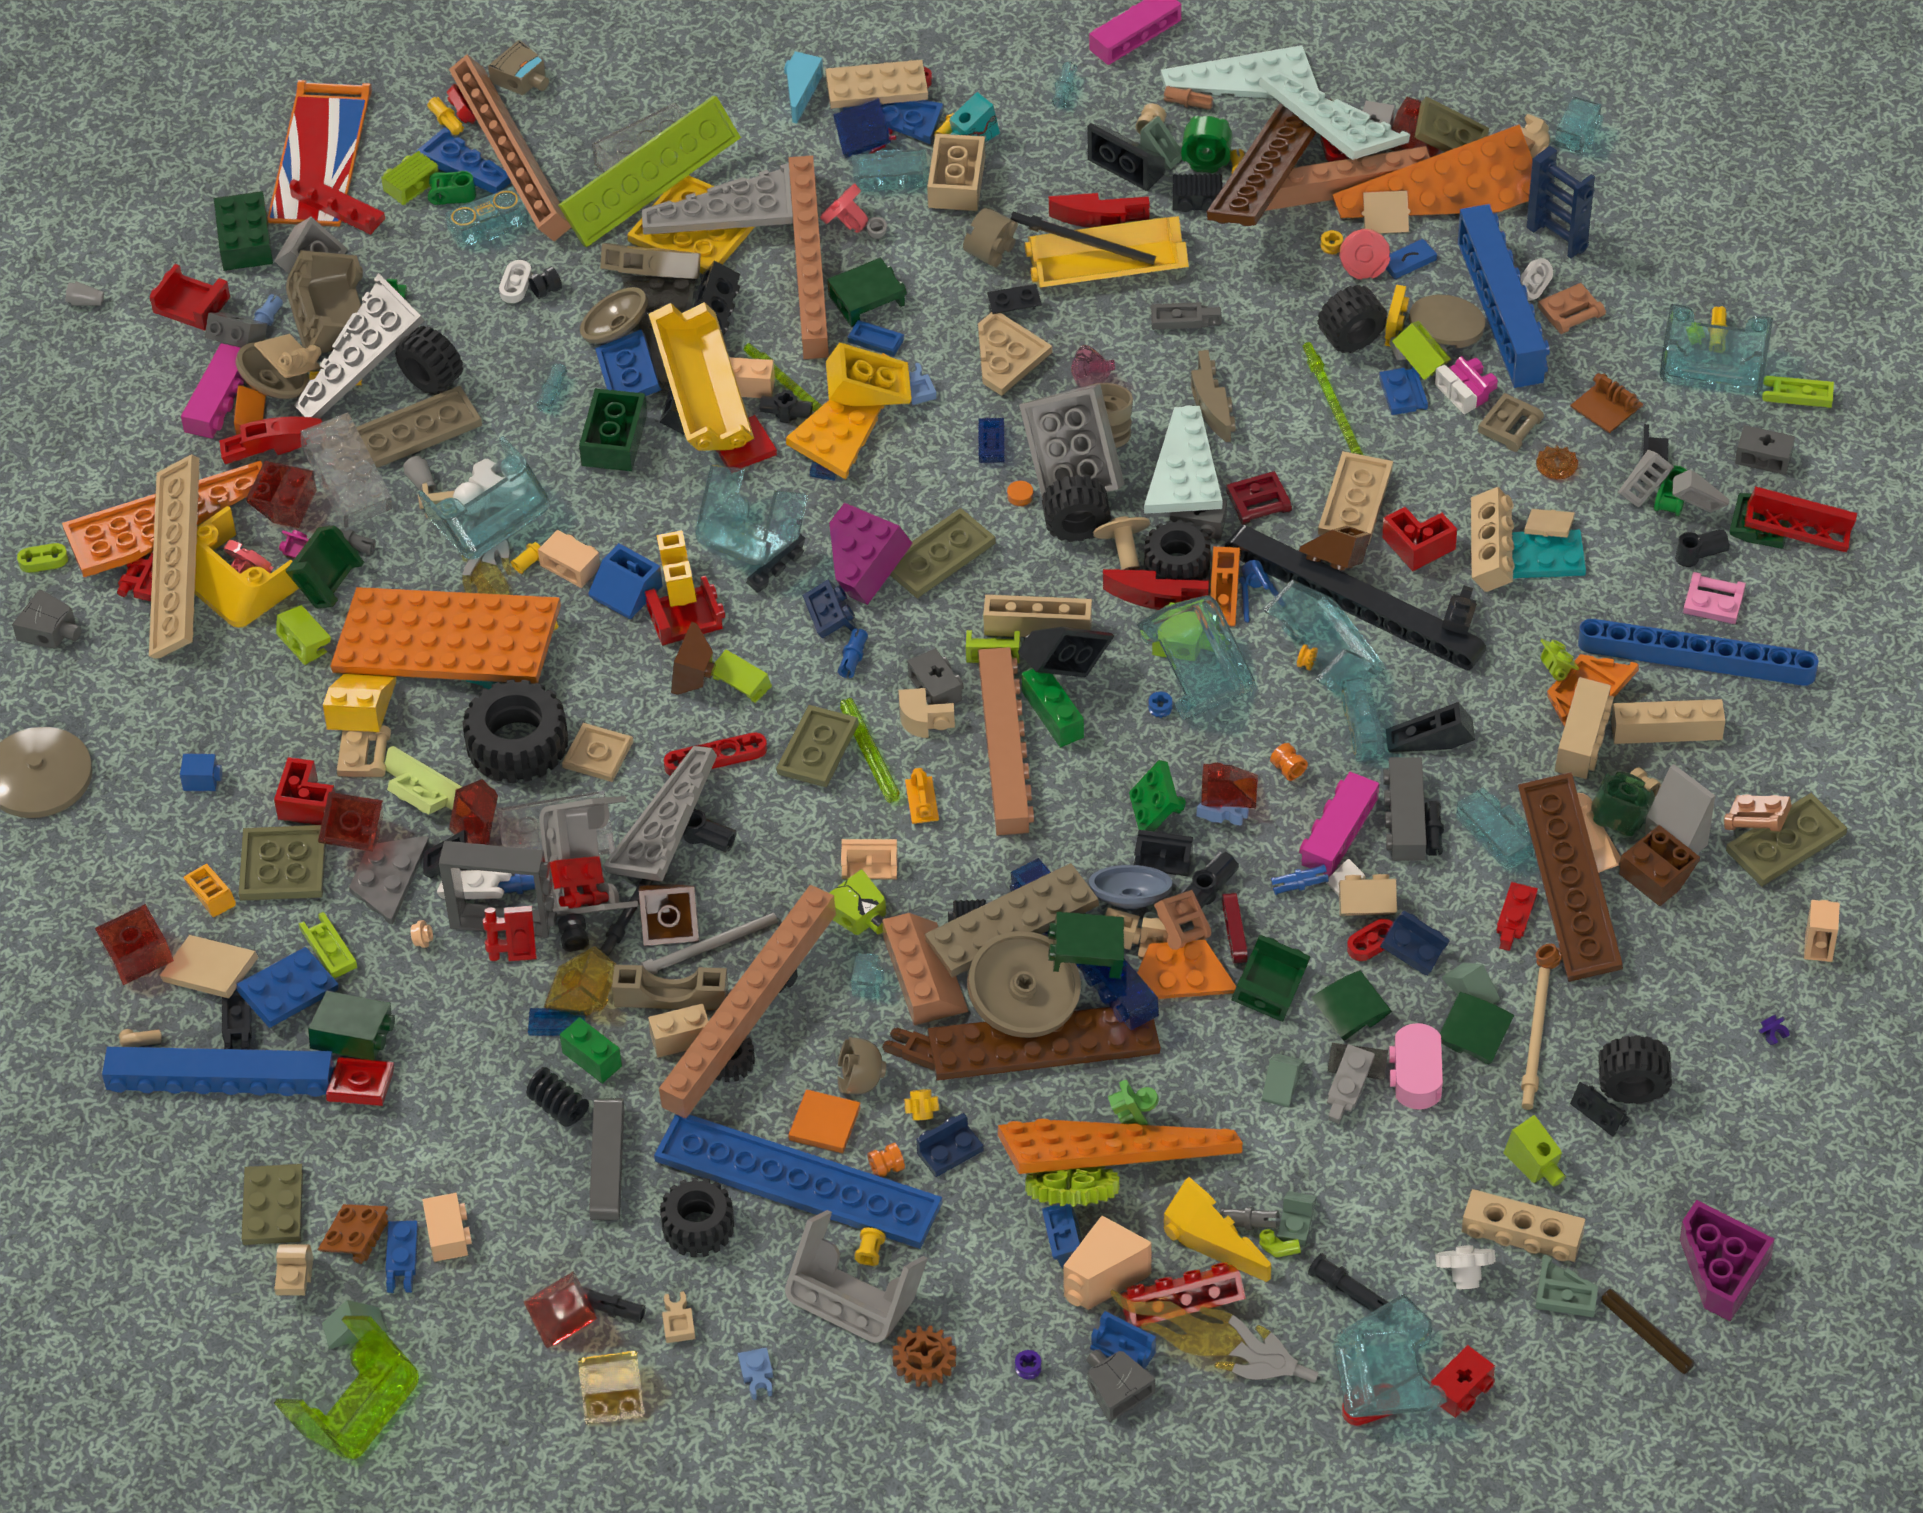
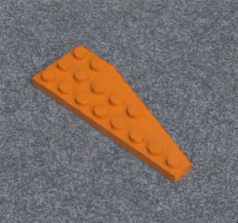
M1519 124L1332 194L1340 218H1364L1361 214L1364 211L1363 193L1407 191L1408 209L1411 211L1408 216L1460 214V209L1490 204L1493 213H1499L1529 201L1532 156Z
M254 462L200 479L198 485L197 525L211 518L226 506L230 507L270 484L262 462ZM156 494L62 523L63 530L83 577L121 567L153 551Z
M1044 1118L1037 1119L1035 1122L1022 1123L1011 1121L1007 1124L998 1125V1137L1018 1174L1242 1153L1243 1142L1236 1131L1230 1129L1065 1121Z

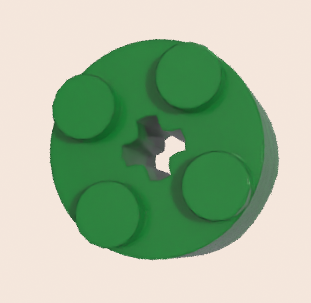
M1194 116L1190 119L1183 133L1181 157L1184 162L1186 161L1191 165L1190 168L1192 170L1203 173H1215L1218 171V168L1225 167L1228 164L1233 134L1228 121L1212 116Z

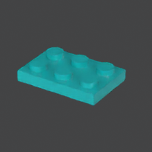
M1580 529L1570 530L1568 537H1545L1543 535L1524 534V532H1512V540L1514 542L1512 559L1515 566L1513 579L1585 576L1586 566Z

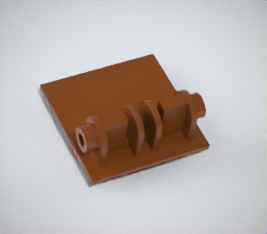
M1597 373L1593 379L1595 385L1570 405L1571 408L1608 433H1611L1640 409L1643 403L1637 399L1635 393H1630L1623 385L1619 386L1617 381L1612 383V380L1605 373Z
M343 1204L320 1244L318 1251L352 1253L354 1262L362 1264L364 1261H367L373 1250L371 1247L376 1246V1240L380 1239L381 1233L388 1225V1215L386 1214L388 1207Z

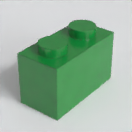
M580 1017L559 1034L562 1053L603 1084L622 1067L620 1048Z

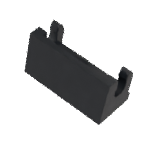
M1138 830L1134 865L1155 868L1166 874L1189 875L1193 855V837Z

